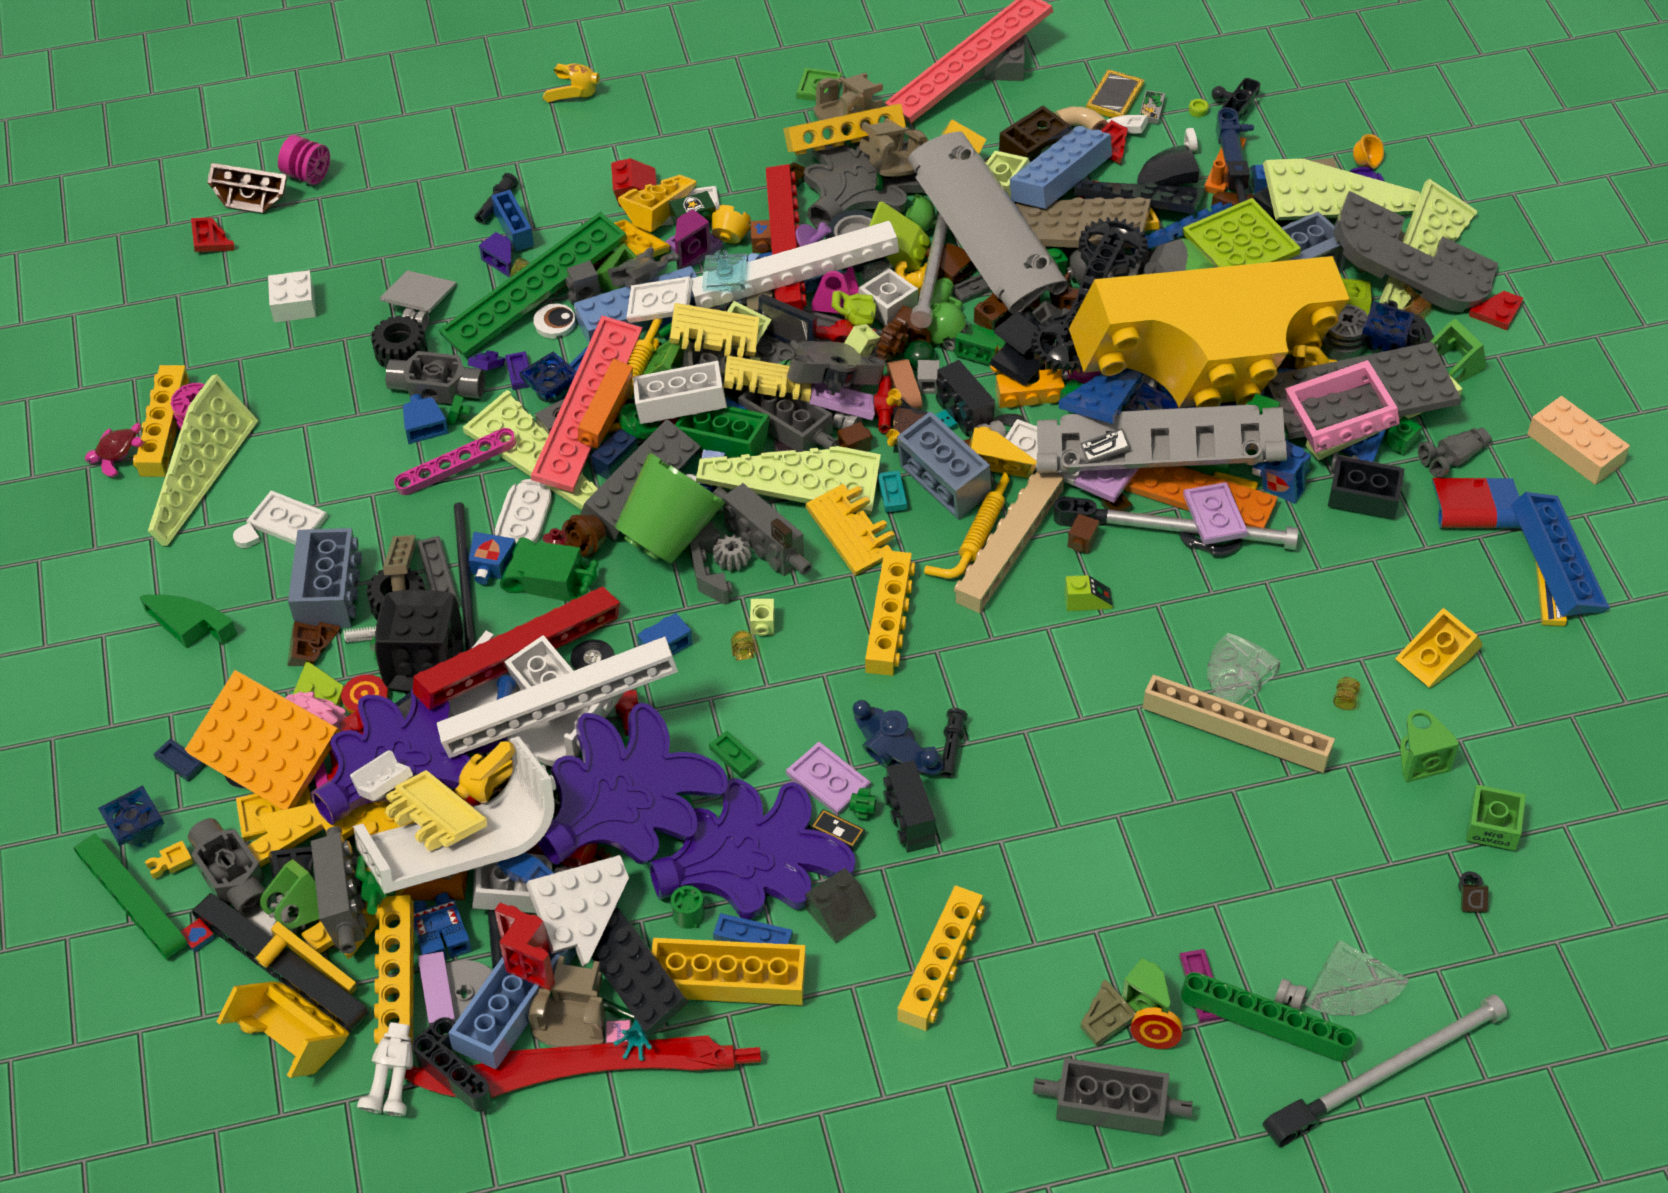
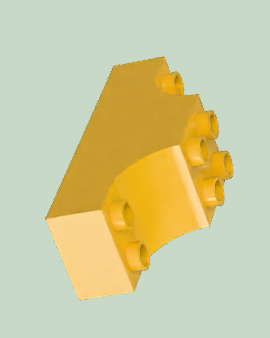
M1333 256L1103 278L1094 280L1069 327V331L1084 373L1101 371L1104 376H1112L1122 372L1125 368L1136 370L1162 384L1171 393L1179 408L1192 406L1197 408L1217 407L1221 403L1235 401L1237 405H1246L1248 400L1252 401L1256 393L1261 395L1268 382L1277 375V369L1288 354V350H1292L1296 345L1318 348L1322 346V339L1329 329L1338 323V316L1350 299Z

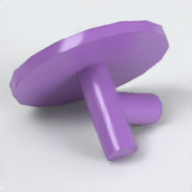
M823 222L819 224L817 230L811 225L801 224L796 229V238L800 247L824 240V237L831 233V229Z

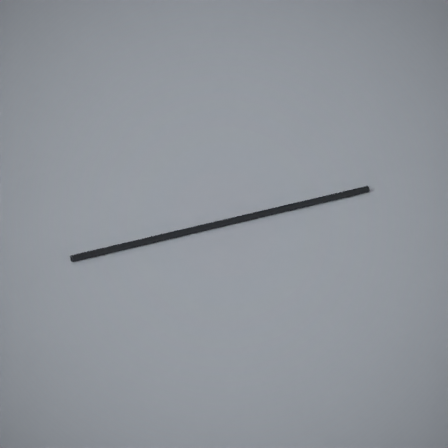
M458 502L454 504L465 649L468 651L476 643L465 505ZM474 753V755L479 754L483 756V759L486 757V753ZM487 909L492 968L494 969L503 957L499 943L501 936L495 910Z

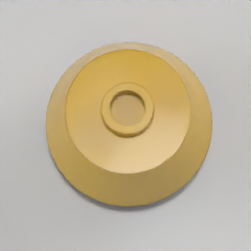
M720 205L719 209H716V212L712 214V233L723 242L739 243L751 229V218L746 212L742 215L733 211V206Z

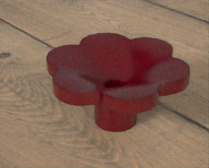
M553 528L549 533L544 534L543 541L545 543L565 545L564 542L567 541L565 531Z

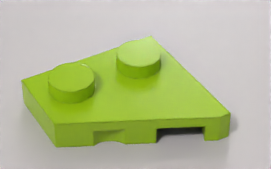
M306 662L293 694L314 692L315 698L330 700L334 702V705L340 706L342 700L341 693L344 686L310 662Z

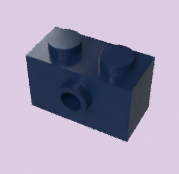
M619 428L591 455L594 473L607 480L638 449L636 437Z

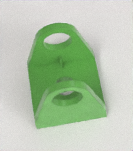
M1456 318L1449 322L1430 341L1433 342L1434 346L1438 345L1436 350L1439 356L1453 349H1456L1463 356L1448 373L1453 378L1456 372L1463 369L1462 373L1454 379L1457 383L1476 375L1486 368L1483 344Z
M680 337L678 344L669 343L668 340L654 350L643 375L672 370L671 365L682 368V358L685 349H681L683 338Z
M1423 709L1410 712L1406 721L1408 735L1403 737L1400 743L1402 775L1406 783L1451 772L1459 747L1456 737L1431 712ZM1416 716H1424L1430 721L1431 726L1426 729H1419L1414 726L1412 719ZM1407 742L1409 744V751L1406 749L1405 746Z
M292 859L283 866L264 891L260 899V906L266 914L274 913L276 922L278 921L287 929H293L318 920L319 910L316 883L310 873ZM275 892L282 893L284 897L276 909H268V897ZM288 905H296L299 909L296 920L290 923L283 922L281 919L282 910Z

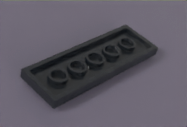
M616 907L592 954V959L600 963L599 969L644 1032L652 1036L689 1001L624 913Z

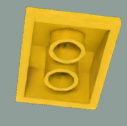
M988 427L974 428L969 447L990 465V471L1002 474L1005 471L1008 475L1030 478L1037 463L1034 458L998 432L992 431Z
M1443 608L1402 650L1395 660L1427 687L1431 688L1467 663L1483 644L1478 635Z

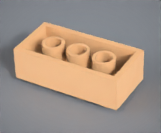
M1560 396L1532 417L1527 434L1595 485L1625 463L1630 448L1629 444L1563 396Z

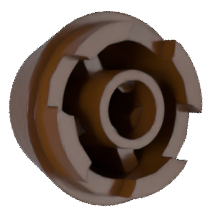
M576 514L563 523L562 531H565L567 538L564 544L566 546L580 547L583 557L593 556L606 541L605 527L602 521L595 515Z

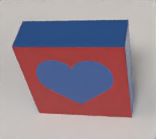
M200 918L180 931L186 939L189 948L194 953L215 939L214 934Z

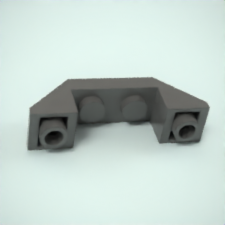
M709 521L690 543L691 560L698 591L727 605L729 604L728 595L732 594L730 581H726L724 573L710 575L708 566L704 567L703 564L707 562L706 554L713 553L714 545H717V541L720 539L719 530H714L713 522Z

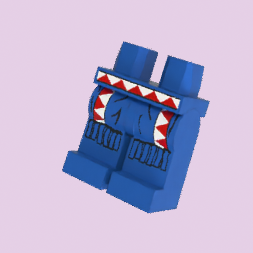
M446 892L435 897L436 905L427 908L425 901L414 902V928L422 955L443 952L444 960H447L441 935H443L450 959L472 952L470 940L455 901L451 900ZM463 945V947H461L460 949H453L454 947Z

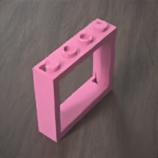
M1368 360L1285 388L1287 401L1290 402L1295 415L1298 416L1304 434L1315 453L1400 424L1398 408ZM1370 383L1384 408L1316 430L1300 402L1305 401L1309 397L1318 398L1329 393H1339Z

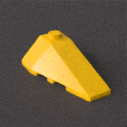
M677 175L661 180L660 185L653 186L648 184L645 185L644 190H629L618 198V202L634 226L641 228L643 231L652 232L663 225L670 216L669 201L686 197L696 186L697 181Z

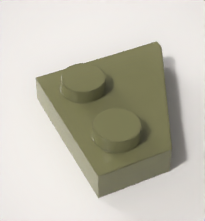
M1105 979L1096 998L1094 997L1088 1013L1085 1014L1080 1028L1097 1047L1131 1024L1136 1012Z

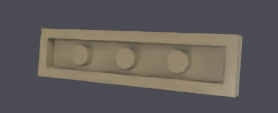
M415 535L393 536L383 565L384 575L391 576L392 592L406 590L404 574L408 573L416 546Z

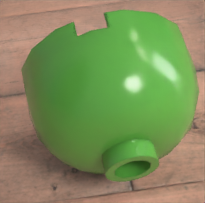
M916 194L912 200L914 205L908 208L905 217L919 225L924 233H926L929 228L933 229L936 224L937 218L934 217L935 208L930 200Z
M950 302L935 303L930 306L933 317L931 324L926 328L931 332L933 343H944V338L948 336L950 339L954 338L965 327L966 322L964 319L967 318L958 306Z

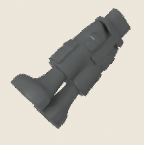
M1473 428L1442 439L1438 442V447L1436 448L1429 441L1420 443L1418 445V456L1424 466L1430 465L1429 472L1433 476L1442 477L1448 474L1450 466L1457 467L1467 462L1472 456L1485 448L1486 443L1492 441V437L1484 428Z

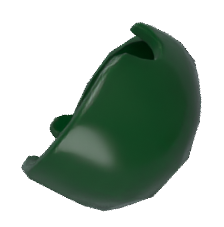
M917 340L905 347L903 360L908 359L911 368L918 371V360H937V355L929 342Z

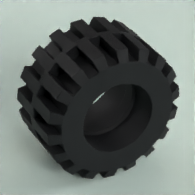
M397 315L394 318L392 316L388 317L387 320L380 321V325H376L374 327L375 330L371 333L375 358L379 365L385 366V369L390 359L407 361L417 351L428 352L424 328L415 318L410 319V316L401 317V315Z
M409 567L408 573L404 574L406 590H425L421 575L416 570L411 571ZM383 570L378 571V575H374L371 578L372 582H369L367 585V596L371 612L376 620H378L385 595L392 592L391 576L384 575Z

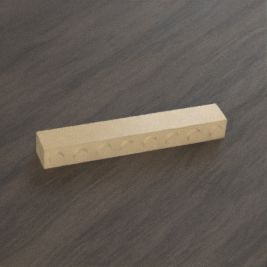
M1036 472L1031 474L1028 485L1025 489L1022 488L1020 490L1015 504L1012 503L1010 505L1007 516L1004 519H1000L996 532L989 535L985 548L978 551L974 564H970L967 567L963 580H959L956 583L954 592L956 593L957 604L981 613L1054 505L1055 500L1062 493L1064 476L1057 473L1038 474Z
M1154 674L1144 693L1143 709L1313 770L1324 773L1331 757L1335 738Z

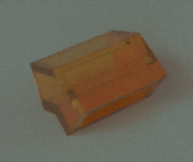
M1418 296L1402 311L1414 313L1424 319L1430 313L1432 304L1423 297Z

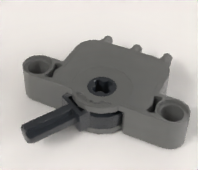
M793 340L790 343L796 354L792 355L787 378L793 382H823L828 385L827 390L831 391V395L840 393L841 388L848 387L851 383L865 385L880 384L885 367V361L880 358L861 356L852 346L841 342L801 341L798 343Z

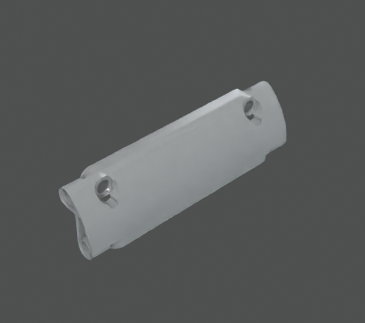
M958 131L938 136L924 143L909 155L908 162L917 174L915 176L990 289L1003 301L1011 314L1023 311L1046 290H1049L1054 295H1058L1067 289L1068 282L1059 271L1057 263L963 132Z
M1256 405L1124 411L1115 416L1113 424L1080 414L1062 416L1060 425H1058L1057 419L1037 420L1038 474L1058 472L1075 474L1078 471L1234 463L1255 465L1259 462L1287 461L1283 407L1262 408L1261 415L1259 414V407ZM1122 428L1130 450L1096 463L1087 464L1080 443ZM1252 449L1257 451L1258 453L1255 455H1248L1246 452ZM1068 459L1076 460L1072 465L1065 463Z

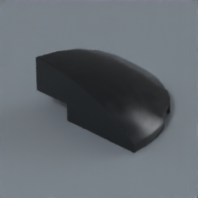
M1187 145L1175 146L1152 156L1143 165L1138 175L1137 184L1154 183L1157 185L1178 186L1180 184L1198 183L1199 168L1191 149Z

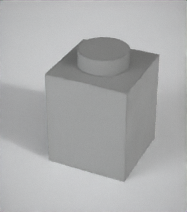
M918 360V388L920 394H937L936 380L940 360Z

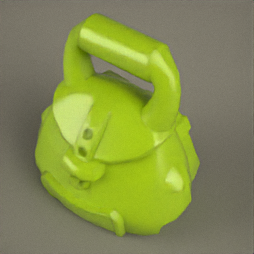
M842 291L833 292L831 306L837 312L844 315L845 319L850 321L853 326L867 324L870 327L872 325L876 311L873 295L856 293L849 296ZM841 298L844 300L843 308L840 307Z

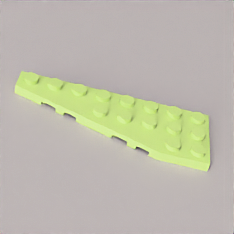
M1306 159L1266 160L1263 163L1275 220L1302 219L1316 212H1320L1325 218H1338L1344 199L1349 191L1398 215L1413 214L1420 196L1419 191Z
M217 374L209 378L188 407L149 525L148 532L162 546H167L258 422L256 417Z
M834 446L825 450L812 448L809 451L803 452L790 450L761 453L759 456L746 454L737 458H727V456L702 458L699 461L696 482L735 489L744 483L756 494L807 503L841 484H844L848 490L860 486L862 493L849 502L852 504L867 496L870 499V503L856 513L863 510L865 514L871 515L881 454Z

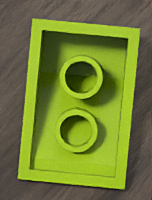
M879 202L869 226L890 221L897 236L899 248L898 253L887 255V259L894 268H896L897 263L900 261H906L907 268H905L904 273L919 270L930 244L928 235L924 233L919 225L884 202Z
M1342 278L1350 299L1346 305L1359 307L1369 317L1372 301L1370 281Z

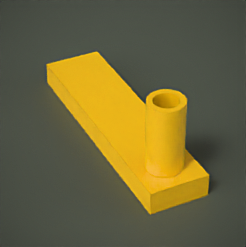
M278 921L271 928L274 937L255 958L262 966L267 968L287 946L350 995L357 990L354 980Z

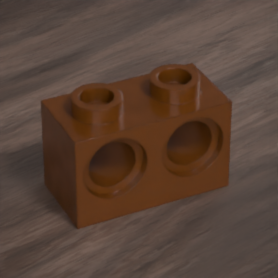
M992 293L990 297L975 306L974 323L980 327L995 330L1013 314L1009 312L1003 301Z

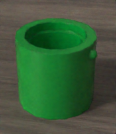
M682 886L676 889L671 895L674 922L684 929L697 927L702 923L705 916L702 893L693 886Z

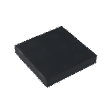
M1008 343L996 353L989 363L992 367L1024 386L1044 366V364H1038L1039 359H1034V356L1023 355Z

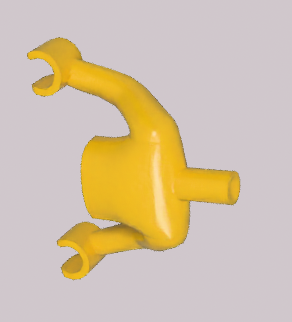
M1296 345L1292 350H1288L1287 354L1296 357L1295 366L1297 369L1337 361L1328 359L1320 348L1314 346Z

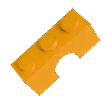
M1053 369L1039 370L1038 381L1026 386L1006 374L996 375V394L999 408L1059 402L1060 391L1064 388L1061 370H1057L1055 373H1053Z

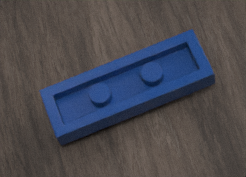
M722 913L719 915L713 933V939L719 941L790 944L793 936V930Z

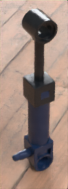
M1226 107L1218 111L1216 133L1218 143L1222 145L1224 161L1226 163L1225 179L1227 189L1236 190L1238 202L1241 203L1246 201L1244 189L1248 188L1250 173L1248 163L1244 161L1239 136L1240 132L1253 131L1254 125L1239 124L1237 111Z

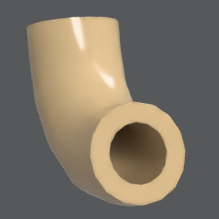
M1071 106L1054 112L1069 123L1071 127L1084 126L1091 130H1101L1108 124L1105 118L1095 110L1086 107Z

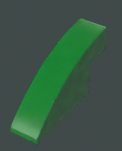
M150 594L140 597L145 612L186 649L208 633L222 645L237 635L233 620L215 608L199 601L171 595Z

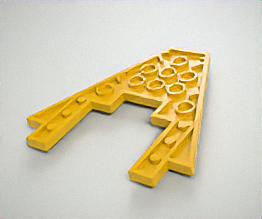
M378 801L364 804L351 811L350 815L334 825L329 824L321 816L315 804L312 803L258 816L267 834L247 846L259 862L260 867L270 862L268 855L270 851L291 849L322 829L327 831L330 827H340L342 837L345 840L355 834L353 826L364 824L370 835L402 826L396 824L394 817L389 818L385 813L386 807L392 804L391 802ZM411 821V822H409L408 824H404V826H405V825H409V824H413V823H415V822H414V821ZM406 888L396 890L395 896L401 895ZM365 901L366 908L362 910L368 922V928H365L367 938L379 921L376 920L375 914L371 915L367 912L368 901ZM322 922L302 933L307 944L319 954L334 945ZM365 939L355 942L356 950L352 953L345 954L347 959H350L354 955V953L362 945Z

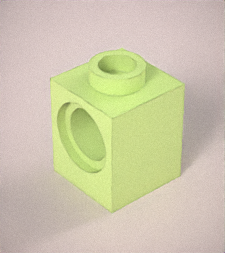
M867 324L854 326L845 344L852 346L861 356L870 357L880 340V336Z
M751 599V635H774V599Z

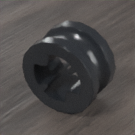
M1473 871L1463 873L1458 889L1461 892V885H1470L1466 884V881H1470L1471 884L1482 885L1481 876Z

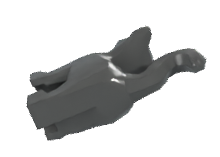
M649 247L645 252L637 254L636 258L607 270L613 286L620 287L625 284L626 287L631 288L632 285L643 284L653 280L659 271L667 267L668 262L677 261L680 259L678 253H670L661 257L660 261H654V249Z

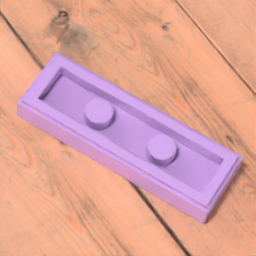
M443 952L418 956L429 1026L442 1017H449L455 1022Z

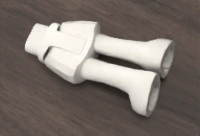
M390 1023L388 1033H384V1038L378 1044L371 1060L376 1064L371 1091L368 1096L359 1099L358 1109L381 1114L383 1108V1113L386 1115L406 1116L407 1106L402 1102L403 1082L406 1070L412 1069L413 1065L411 1038L408 1037L409 1025ZM389 1069H392L393 1074L389 1095L383 1107V1097Z

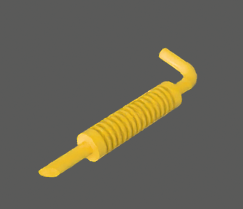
M663 318L654 319L645 339L637 341L627 363L633 366V377L643 375L655 350L652 342ZM632 377V390H631V395H630L629 398H631V397L633 396V394H634L633 377ZM613 422L607 433H614L619 428L622 429L619 422Z
M1005 471L995 491L987 493L959 549V555L962 557L959 564L952 569H942L926 565L924 574L944 579H953L965 572L969 562L976 561L978 551L983 548L1005 504V498L1002 495L1009 483V477Z

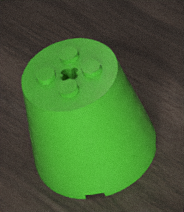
M649 452L616 522L615 528L625 534L624 539L635 547L639 548L640 545L645 547L643 551L652 558L658 560L660 557L672 564L723 507L725 501Z

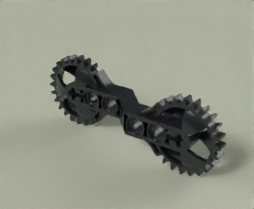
M1109 217L1106 218V221L1099 218L1098 224L1091 221V226L1086 225L1085 231H1081L1078 244L1079 252H1081L1080 257L1087 267L1077 298L1069 312L1051 317V323L1045 320L1044 326L1038 325V330H1034L1031 352L1034 353V359H1039V365L1045 363V369L1052 367L1053 373L1061 370L1062 375H1064L1065 371H1069L1070 375H1073V370H1076L1078 373L1082 372V366L1078 355H1076L1077 351L1069 327L1095 279L1112 278L1115 275L1129 272V267L1135 269L1136 264L1141 265L1142 259H1145L1148 239L1144 238L1145 232H1140V227L1133 228L1134 222L1126 224V219L1119 222L1118 217H1115L1114 221H1111ZM1103 235L1098 246L1089 241L1091 236ZM1124 243L1132 245L1138 251L1134 255H1124ZM1045 335L1057 336L1055 348L1043 342L1042 338Z

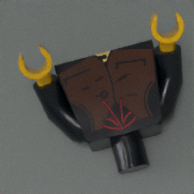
M893 388L889 391V397L886 399V402L890 406L896 404V407H894V429H890L886 437L889 438L887 444L893 447V453H899L897 436L928 412L911 406L903 399L900 400V391Z

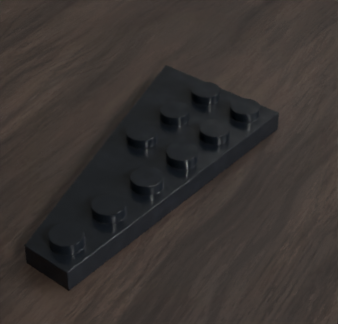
M1082 180L1075 186L1074 195L1091 198L1100 197L1103 199H1114L1117 197L1134 199L1142 197L1144 199H1151V207L1194 214L1206 195V188L1166 186L1154 183L1128 184Z

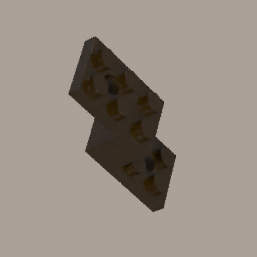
M1042 105L1000 132L999 152L1026 157L1032 162L1040 156L1043 148L1070 132L1071 125Z

